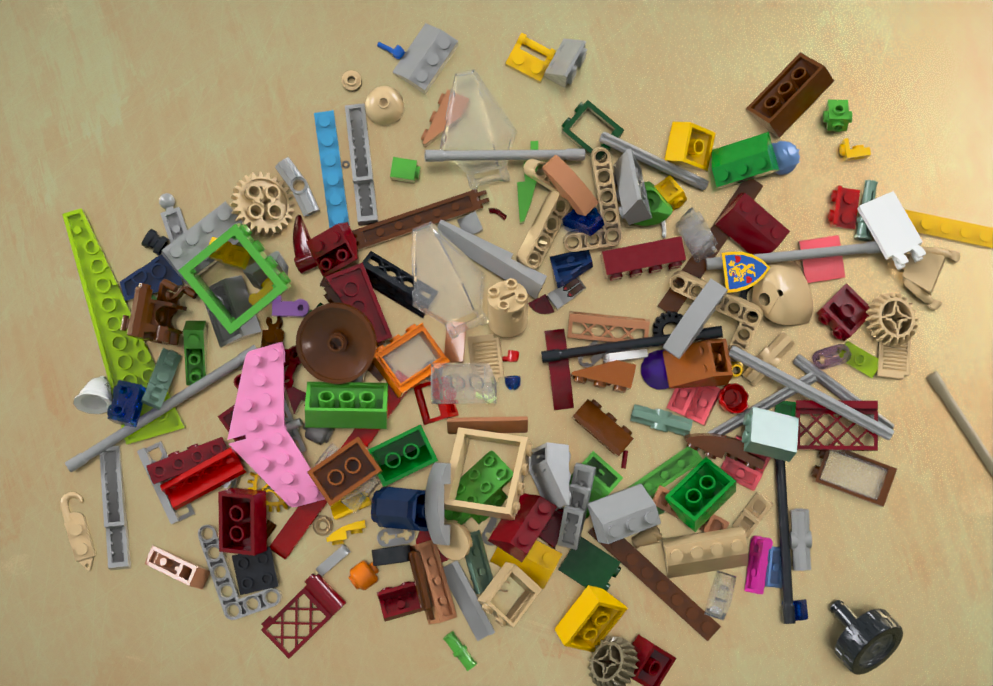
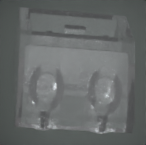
M691 207L675 226L696 263H699L718 252L715 247L718 242L708 228L700 211L696 213L693 207Z

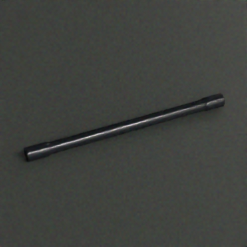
M722 326L703 328L695 340L723 338ZM671 334L568 349L541 351L543 363H549L563 359L660 346L666 343Z
M774 458L783 591V624H796L795 606L793 604L785 461Z

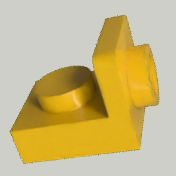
M848 138L843 139L842 144L839 145L840 156H844V161L867 159L871 155L870 147L864 148V145L853 146L850 150Z
M671 175L654 186L667 203L671 204L673 210L680 208L687 201L684 190Z

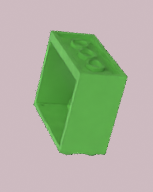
M240 223L234 224L178 270L230 335L291 287L289 284L291 279L284 271L280 273L276 268L278 263L272 256L267 257L263 252L265 247L259 240L254 241L250 236L252 231L246 224L241 225ZM231 238L234 241L238 239L273 282V290L237 319L230 314L194 269Z

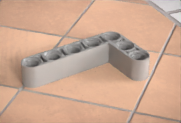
M203 525L200 527L198 538L226 618L236 620L274 607L281 602L282 593L277 588H270L240 598L226 553L219 552L220 554L216 559L212 558L209 553L213 547L219 550V532L217 528L213 525ZM206 528H210L213 531V536L209 540L203 536ZM219 566L224 567L226 570V575L223 578L218 577L216 574V569ZM224 586L232 588L233 592L230 597L224 596L222 592ZM271 591L277 594V601L275 603H271L267 599V595ZM251 598L258 601V607L254 610L248 606V601ZM231 605H236L239 608L237 616H232L229 613Z

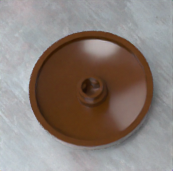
M327 303L312 310L302 320L296 335V350L302 365L312 376L326 383L343 384L359 378L369 369L376 355L377 338L370 320L360 310L344 303Z

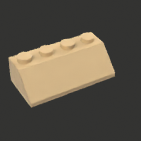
M742 526L662 539L668 578L748 566L746 533Z

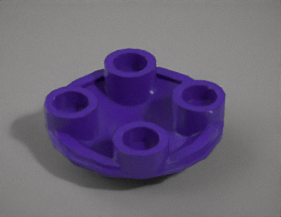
M656 350L649 353L641 365L643 380L649 387L664 390L669 388L662 353L665 350Z

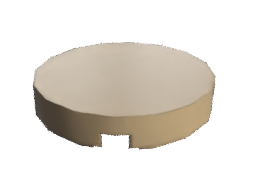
M456 520L444 522V524L450 525V545L437 544L440 552L451 560H460L470 553V547H472L471 534L463 524L460 525Z

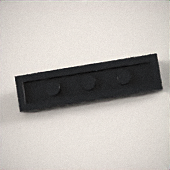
M372 251L369 252L362 262L373 289L422 318L426 315L439 291ZM370 259H372L373 261L377 262L379 266H373L368 262ZM387 271H392L396 276L388 275ZM404 281L412 283L413 287H408L404 284ZM425 291L432 296L428 299L421 292Z

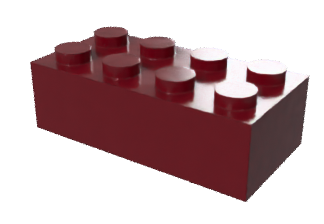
M682 236L602 251L600 255L605 279L609 278L610 281L621 280L624 275H629L630 278L641 276L644 271H649V274L658 273L665 267H669V270L678 269L686 261Z

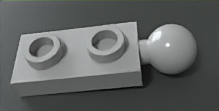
M164 193L159 198V204L166 211L160 214L169 241L172 243L188 229L180 207L173 208L175 198L169 193Z

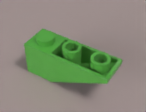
M206 321L185 322L183 338L186 385H192L207 375Z

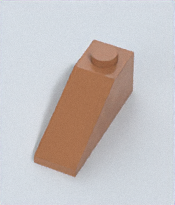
M153 545L145 561L146 565L188 586L202 590L210 574L209 570Z

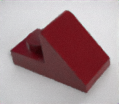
M291 386L286 388L293 413L296 415L302 402L306 399V393Z

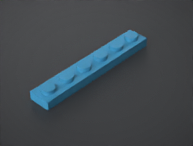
M334 110L314 113L329 228L338 223L348 222L349 224Z

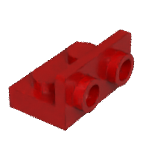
M840 185L835 190H832L831 202L834 203L833 210L830 209L828 214V221L831 222L830 227L855 230L860 190L843 188Z

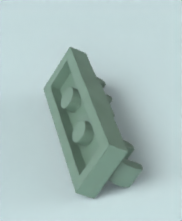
M165 348L161 350L141 399L142 403L160 410L181 359V355L177 352Z
M478 530L470 533L472 547H470V553L465 556L471 575L470 579L474 586L473 590L476 594L483 593L493 580L481 533Z

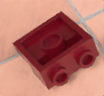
M846 283L825 303L817 314L819 315V321L823 325H829L833 329V335L845 342L861 327L865 319L869 317L866 311L870 307Z

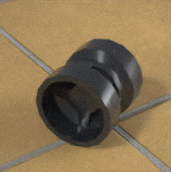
M151 228L145 235L141 245L145 248L153 249V253L159 256L162 253V249L167 246L169 239L165 236L159 237L157 231Z

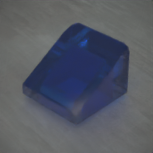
M806 599L793 600L795 621L807 620L808 609Z

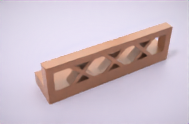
M569 311L567 337L617 342L634 339L630 333L637 328L645 329V338L649 335L650 320ZM573 322L582 323L586 329L580 334L572 333ZM596 324L602 325L606 330L600 336L594 335L590 330ZM617 326L622 327L626 334L621 338H616L610 331Z
M429 540L411 545V552L415 550L420 552L433 606L431 609L425 610L428 624L441 623L456 618L457 614L437 544Z

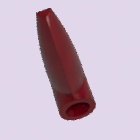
M297 215L293 228L294 262L298 271L303 274L318 266L306 244V241L311 239L301 215Z

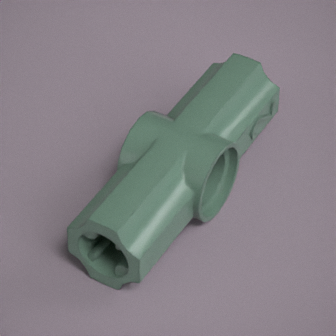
M634 404L630 421L650 426L652 429L662 432L669 431L682 436L690 434L693 420L673 415L672 412L657 408L651 409Z

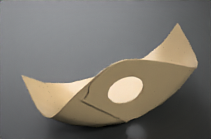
M794 261L767 263L770 269L757 284L753 285L752 302L761 307L763 315L774 323L781 325L809 323L813 314L814 302L809 285L800 266ZM778 290H782L783 295L781 297L777 292ZM762 293H766L770 297V303L766 306L762 305L759 301V296Z

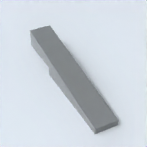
M365 103L345 106L359 226L378 222Z
M440 220L434 235L436 238L504 280L510 278L517 280V283L526 289L527 294L535 299L537 298L546 280V275L511 259L513 253Z
M111 446L100 453L104 527L106 528L108 569L120 570L131 568L120 446Z

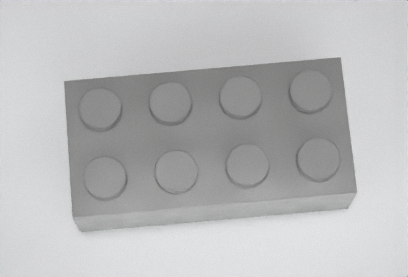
M226 201L162 249V255L186 285L189 283L178 270L209 245L212 237L218 238L234 224H242L241 220H235L238 216L231 213L233 210ZM232 238L228 240L233 245L238 246L241 244L238 239L236 241ZM207 257L194 269L201 275L217 261Z

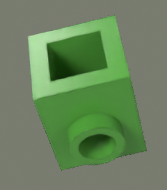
M393 157L390 178L392 180L415 183V178H419L421 166H417V160Z

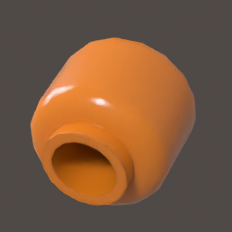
M362 560L350 569V576L348 578L357 590H367L378 582L377 573L379 570L373 565V562L369 564L367 561Z

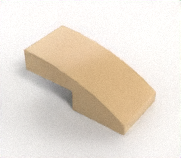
M756 492L732 526L734 528L742 526L746 537L749 538L773 506V503L759 492Z

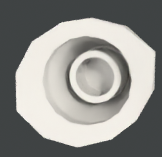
M100 376L90 380L80 391L79 395L74 398L73 404L75 407L89 414H101L112 409L111 387L107 378Z

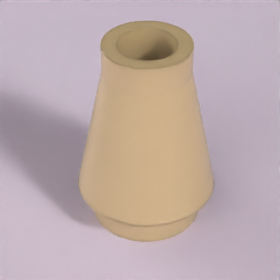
M658 525L643 530L632 537L636 549L660 543L659 540L663 539Z

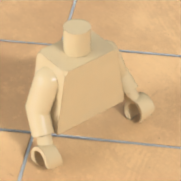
M922 247L926 255L922 256L923 259L916 263L910 255L909 262L902 268L904 270L902 277L905 280V286L924 303H928V308L938 310L942 302L933 300L931 298L932 292L945 259L949 258L954 262H959L960 253L955 250L938 247Z

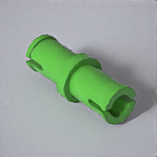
M454 631L443 638L454 652L453 656L460 660L466 671H469L477 664L466 650L467 646L460 642Z

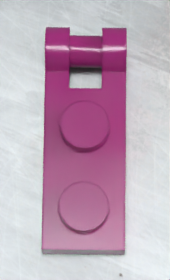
M753 536L751 539L745 584L746 592L764 593L768 553L773 545L771 538Z

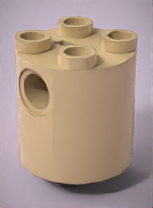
M513 278L498 282L488 289L487 309L490 330L502 337H513L522 333L527 326L528 294L526 289Z

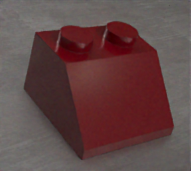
M638 634L632 643L635 646L634 650L638 652L635 656L639 660L635 664L638 669L634 670L635 676L631 677V679L643 686H660L675 662L676 657Z

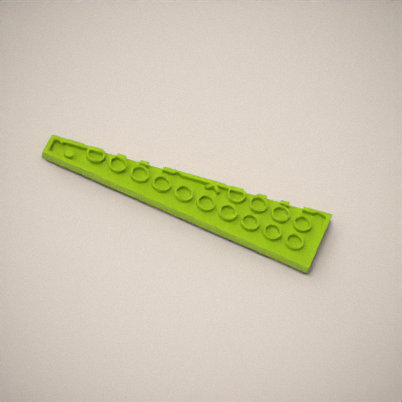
M81 208L63 213L62 215L121 428L153 409V407L142 403L141 399L156 364L144 340L128 336V329L126 331L120 330L123 315L129 316L130 319L131 311L124 300V296L89 221ZM167 391V394H166V396H165L164 401H166V400H168L169 398H171V396H170V394H169L168 391ZM176 407L124 439L126 445L184 429L185 426Z

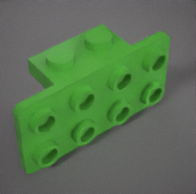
M489 451L460 478L455 500L500 507L508 498L502 491V488L512 480L514 472L494 451ZM444 509V517L447 520H456L460 525L464 524L471 517L478 524L489 517Z

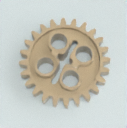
M261 171L257 175L254 172L249 177L245 175L242 180L236 183L237 186L232 189L234 193L230 196L234 201L230 203V206L235 207L231 213L238 214V217L235 219L236 221L242 220V224H246L250 230L255 229V235H258L261 231L262 235L266 236L268 232L270 235H273L276 231L279 233L288 225V222L292 219L290 214L294 212V209L290 207L295 203L289 201L293 195L286 193L289 187H282L283 180L278 183L276 182L277 176L270 179L269 173L263 177ZM248 191L253 192L255 197L250 196ZM268 191L273 194L274 198L269 196ZM250 210L255 211L257 216L252 215ZM270 210L275 213L276 217L271 215Z

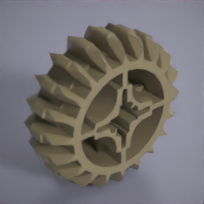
M617 636L601 640L600 645H595V652H591L593 655L592 659H589L591 665L588 669L591 671L589 676L592 678V682L597 686H626V683H631L630 678L635 676L634 670L638 669L635 664L639 661L635 657L638 653L634 650L635 646L628 642V640Z

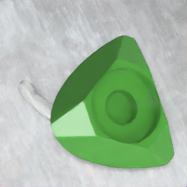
M650 181L644 182L652 218L634 224L650 226L661 223L662 236L666 238L665 220L672 214V206L662 197L654 187V184Z

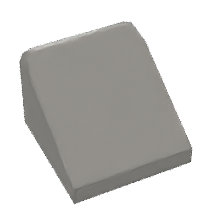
M476 211L457 220L460 228L473 235L483 232Z

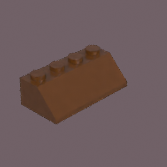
M800 52L755 98L746 110L769 132L780 138L834 82V79L824 65Z

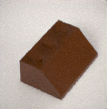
M587 399L571 418L612 454L619 457L634 439L631 437L632 432L623 425L621 428L616 424L617 419L611 413L605 414L601 411L602 406L596 400L592 399L590 401Z

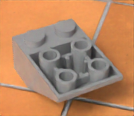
M564 38L547 67L544 77L564 88L567 83L571 85L576 76L577 68L581 67L586 59L585 56L588 50L585 48L586 41Z
M547 442L532 449L533 454L531 457L529 456V472L540 496L556 505V510L568 506L571 500V493L569 491L571 479L569 471V461L571 458L569 445Z

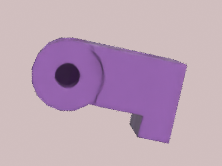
M279 296L272 302L273 317L302 318L310 312V306L304 299H297L294 302L282 301V297Z

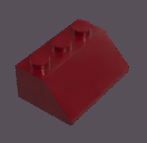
M739 193L714 224L747 253L752 255L773 252L790 232L746 193Z
M526 493L520 495V510H518L515 520L501 519L488 539L489 542L520 562H523L557 508L556 505L539 495Z

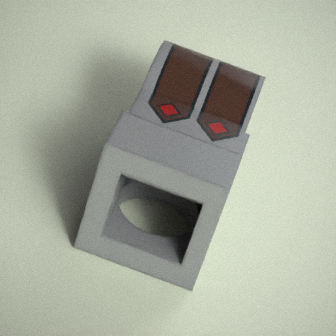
M577 277L561 288H556L548 293L547 298L558 311L584 291L586 286Z

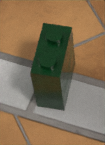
M580 537L578 549H570L558 570L585 588L590 585L607 591L610 587L609 580L612 576L616 578L621 570L619 566L621 562L588 540Z

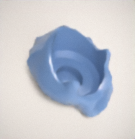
M779 141L772 143L780 170L773 173L785 175L792 172L796 165L800 163V149H796V146L791 142Z

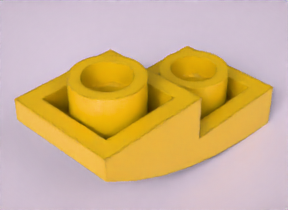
M366 520L341 527L326 538L327 542L332 541V545L344 544V539H348L347 531L350 530L351 534L363 533V528H367Z

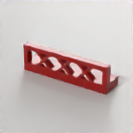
M230 447L160 485V488L169 497L172 507L178 510L246 473L240 456Z

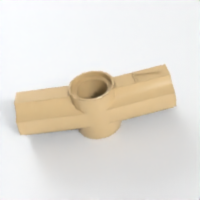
M783 331L769 346H766L757 355V358L776 367L782 360L781 358L794 346L795 342ZM748 367L742 374L744 379L753 387L765 376L751 367Z

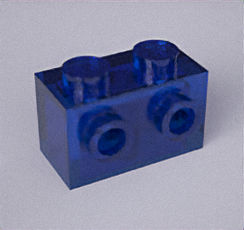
M118 380L117 385L113 389L112 404L109 405L107 410V419L116 424L136 428L143 407L141 399L146 388L141 384Z

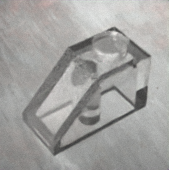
M717 570L707 600L705 615L724 621L731 605L736 576Z

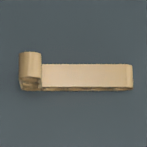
M596 147L591 153L601 227L567 233L563 238V243L567 250L571 252L615 246L622 240L611 156L604 147ZM599 151H604L606 153L605 160L597 161L595 158L596 154ZM607 171L609 178L606 181H600L598 178L600 172ZM605 191L612 193V197L608 201H603L601 198L602 193ZM607 211L615 213L614 218L610 221L604 218ZM610 231H617L618 235L615 240H608L607 234ZM590 234L598 236V240L595 243L587 241ZM570 237L578 238L576 246L571 247L567 244Z
M535 159L526 161L524 172L528 177L550 191L517 253V261L532 269H536L541 265L571 207L568 200L561 197L542 170L546 162Z
M677 271L669 283L671 289L695 300L699 294L694 292L693 287L700 286L703 289L708 282L685 271ZM681 277L685 284L683 286L677 285L675 278ZM726 293L715 310L740 321L728 346V351L730 352L733 346L747 351L763 317V310L758 305L737 295ZM737 303L740 306V310L733 311L730 308V304ZM748 312H756L758 319L753 320L749 318ZM742 329L748 330L749 333H750V336H749V337H743V336H741L740 330H742ZM730 357V360H731V361H733V362H739V361H737L736 359Z

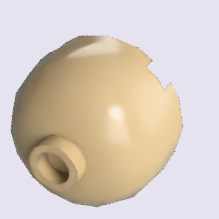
M376 87L366 97V114L377 125H393L404 113L403 97L393 87Z

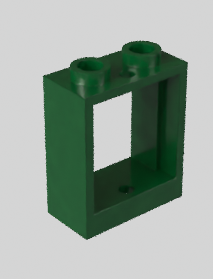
M587 100L585 103L581 102L575 108L576 114L572 119L568 117L561 126L563 127L562 134L580 149L584 148L585 153L591 157L593 149L570 131L587 109L614 130L611 135L620 138L624 133V129ZM602 144L600 146L606 148L608 151L612 148L605 144ZM599 151L596 154V160L600 162L606 153Z

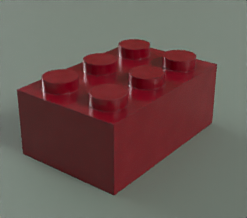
M228 488L219 491V552L255 556L267 551L266 491Z

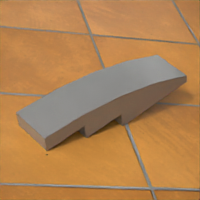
M710 279L664 344L663 349L680 359L703 330L704 324L714 313L716 306L726 295L728 289Z
M581 463L575 464L572 483L569 487L571 500L569 505L564 507L557 544L559 546L578 549L596 467Z

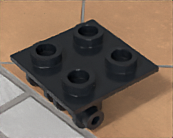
M267 547V551L255 556L244 554L232 555L240 595L279 587L271 547Z

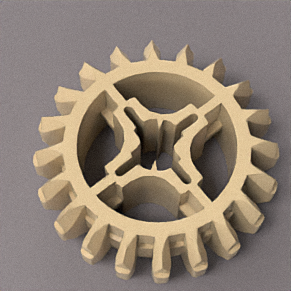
M894 292L883 293L875 297L874 302L868 305L870 309L866 313L869 317L865 319V321L870 322L867 328L872 329L871 336L876 335V341H882L883 345L889 344L891 347L900 346L910 341L911 337L916 334L914 330L917 329L918 325L915 322L919 319L914 316L917 310H912L911 308L914 303L908 304V297L902 298V294H895Z

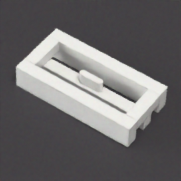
M647 349L609 353L603 355V361L608 363L615 360L642 359L648 357Z

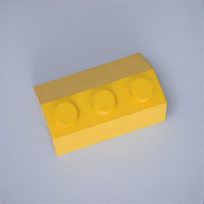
M536 540L523 562H520L499 547L496 548L490 562L501 568L505 562L516 564L540 588L544 589L562 553Z
M588 585L554 630L564 646L594 652L596 650L595 645H600V641L604 640L628 608L604 589Z

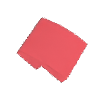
M838 235L799 241L800 250L841 246ZM842 256L801 260L803 274L807 283L845 278Z
M716 386L675 388L666 408L705 426L721 389Z
M736 435L735 438L742 440V437ZM751 453L765 461L762 469L756 467L753 470L744 465L745 461L739 458L735 461L726 456L720 468L736 480L737 483L753 491L756 489L771 457Z

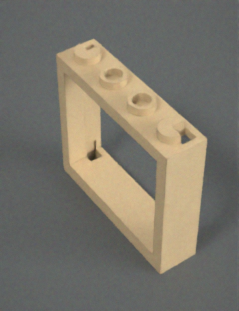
M458 427L450 460L451 484L444 485V509L515 520V516L518 510H520V495H523L525 489L524 477L529 472L528 459L533 454V445L529 438ZM470 439L520 446L506 507L455 500Z

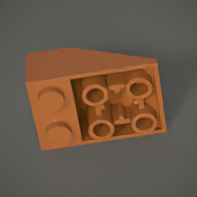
M709 339L692 343L680 359L666 350L662 352L669 389L728 385L733 376L726 339Z
M615 360L573 371L571 377L577 383L585 384L586 381L594 382L593 386L605 389L607 385L613 387V391L625 393L626 390L629 391L632 387L636 365Z

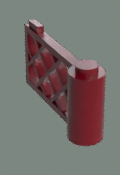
M319 573L316 576L311 574L304 581L307 585L273 618L269 616L261 624L263 626L261 631L288 659L347 603ZM303 594L310 600V608L298 607V599ZM287 610H295V622L284 621V613ZM298 610H309V622H298ZM313 611H321L326 616L321 622H312ZM272 624H281V636L272 635L268 628ZM284 624L295 625V636H284ZM298 625H309V634L307 636H298ZM284 639H295V648L291 652L284 647Z

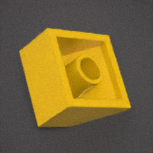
M672 122L665 160L678 166L708 171L716 133L691 122Z

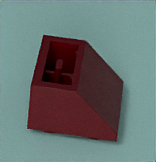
M348 222L338 223L306 241L323 278L358 259L357 241Z

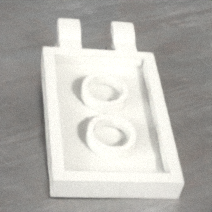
M894 191L864 203L857 208L885 259L892 258L897 270L904 268L905 264L909 262L904 255L905 253L910 251L915 263L922 260V256L926 255L924 249L919 246L923 241Z

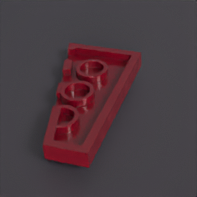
M363 263L325 277L342 303L357 308L370 320L376 333L377 344L392 338Z

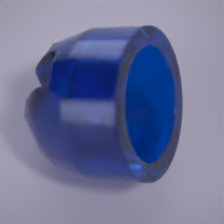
M505 376L506 387L509 390H517L521 385V376Z

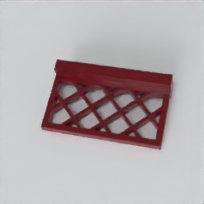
M796 400V417L799 418L797 450L878 451L877 434H873L862 427L865 431L857 438L849 431L856 423L853 422L846 428L839 421L843 416L840 415L836 418L834 415L839 414L813 400ZM838 400L864 415H874V420L878 422V401ZM800 415H810L814 421L806 428L800 422ZM824 415H830L835 420L827 428L819 421ZM816 422L824 429L817 438L809 431ZM836 423L845 430L837 438L829 431ZM800 426L804 429V431H802L801 433ZM806 432L814 439L809 445H800V438ZM825 433H828L834 439L829 446H824L819 441ZM846 433L855 440L850 446H844L839 441ZM869 433L874 438V446H865L860 439Z

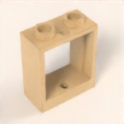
M505 562L477 601L482 604V610L496 617L495 621L499 625L514 628L542 588L516 564ZM510 576L525 591L505 616L490 601Z

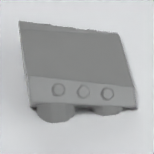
M275 251L268 255L272 256L278 263L276 268L280 273L284 271L288 275L289 267L281 253ZM255 262L243 270L253 287L261 290L263 288L261 284L268 276Z

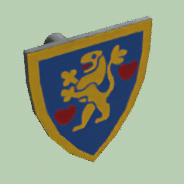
M721 253L725 287L728 289L727 293L738 292L752 287L770 269V266L762 259L749 253Z

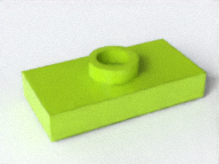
M846 341L837 359L872 379L878 370V358Z

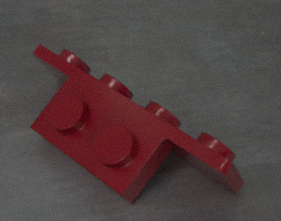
M223 437L201 445H191L183 452L175 451L170 453L167 458L151 463L146 467L152 483L157 484L188 471L225 451L227 447Z

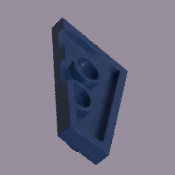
M161 254L121 280L120 285L124 300L127 302L134 299L135 289L139 286V283L151 285L152 294L158 293L160 282L163 279H168L179 287L184 285L183 280Z

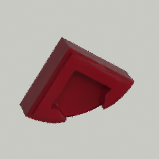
M546 294L528 303L529 307L539 314L555 312Z

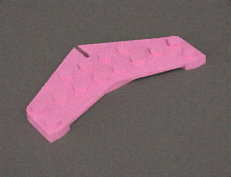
M279 342L249 351L246 354L227 440L245 435L246 439L229 443V445L287 505L299 507L324 500L325 498L307 473L311 468L285 425V350L283 343Z

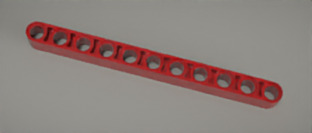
M399 370L395 373L400 383L409 378ZM388 384L387 420L409 390L402 397L398 398ZM355 428L342 447L357 437L368 447L380 429ZM326 499L297 507L269 546L271 550L286 560L327 504Z

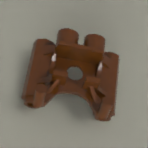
M163 279L160 282L157 300L151 299L153 292L151 285L139 283V286L135 289L130 319L129 316L123 315L120 330L126 331L128 329L127 335L134 338L178 346L180 334H183V331L174 329L172 317L178 310H187V307L180 306V298L184 294L193 299L198 294L188 286H182L178 290L179 286L168 279Z

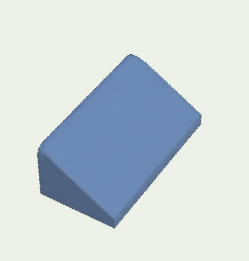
M772 546L769 549L765 587L782 588L780 547Z

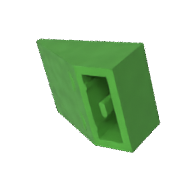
M594 451L581 463L596 467L589 503L608 496L623 479L618 472ZM572 473V475H571V479H570V482H569V487H570V485H571V483H572L573 473ZM587 509V513H586L585 520H586V519L588 518V516L590 515L588 509Z

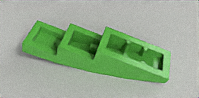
M530 141V150H538V141ZM525 172V181L517 182L520 224L525 222L536 187V181L528 177Z

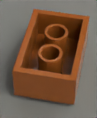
M359 437L307 471L331 507L383 472Z

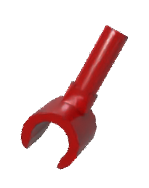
M508 350V357L503 356L502 361L517 362L519 352Z

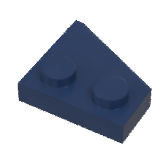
M589 250L550 256L557 288H561L593 267Z

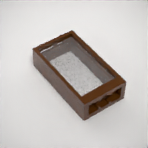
M819 451L818 457L821 459L818 466L815 465L811 476L814 478L812 482L884 507L897 468L851 451Z

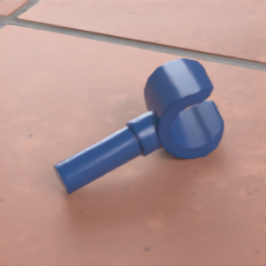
M381 42L377 44L378 47L388 51L396 59L402 58L405 54L404 49L399 45L393 49Z

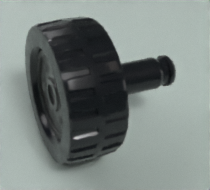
M837 600L830 606L831 613H834L835 617L846 628L836 642L835 654L853 674L861 675L874 670L884 663L901 643L903 629L886 610L880 608L873 609L857 617L847 605H844L842 600Z

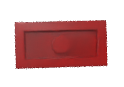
M448 377L422 383L413 388L424 425L459 415ZM433 386L441 416L430 419L422 388Z

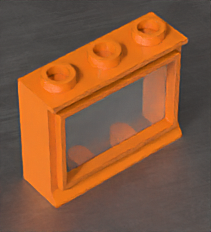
M423 322L417 326L416 324L411 325L405 330L407 333L402 336L399 334L394 336L387 346H379L373 360V364L398 398L402 397L410 388L413 389L418 386L425 378L432 377L440 368L444 369L450 363V360L444 355L424 327Z

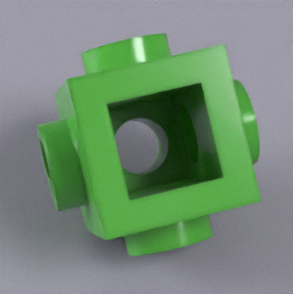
M828 99L826 111H823V123H826L827 131H847L848 124L852 123V111H849L848 100Z

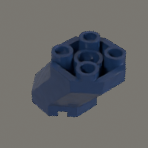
M382 487L380 490H376L372 497L371 519L379 527L429 532L425 517L426 490Z

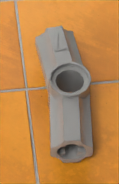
M287 157L280 161L275 168L293 192L303 216H310L319 211L320 209L306 179L291 159ZM297 182L305 184L301 191H296L294 185Z
M796 508L791 510V531L789 535L793 571L811 570L810 548H812L811 531H809L808 509Z

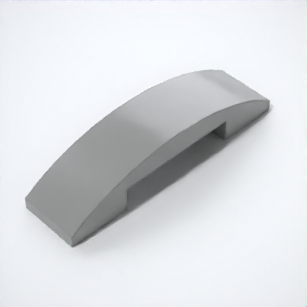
M436 462L431 468L425 492L426 523L434 544L450 545V525L444 524V484H451V463Z

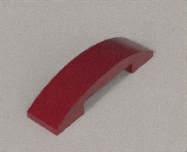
M564 329L544 331L547 350L567 349ZM563 359L561 361L549 362L554 410L574 408L569 360Z

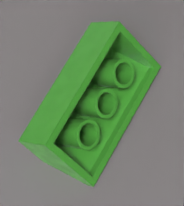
M307 382L305 427L387 429L388 383L348 382L331 384L326 382Z

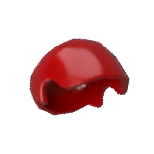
M732 383L725 385L720 390L718 400L724 411L730 414L744 412L749 407V394L743 386Z

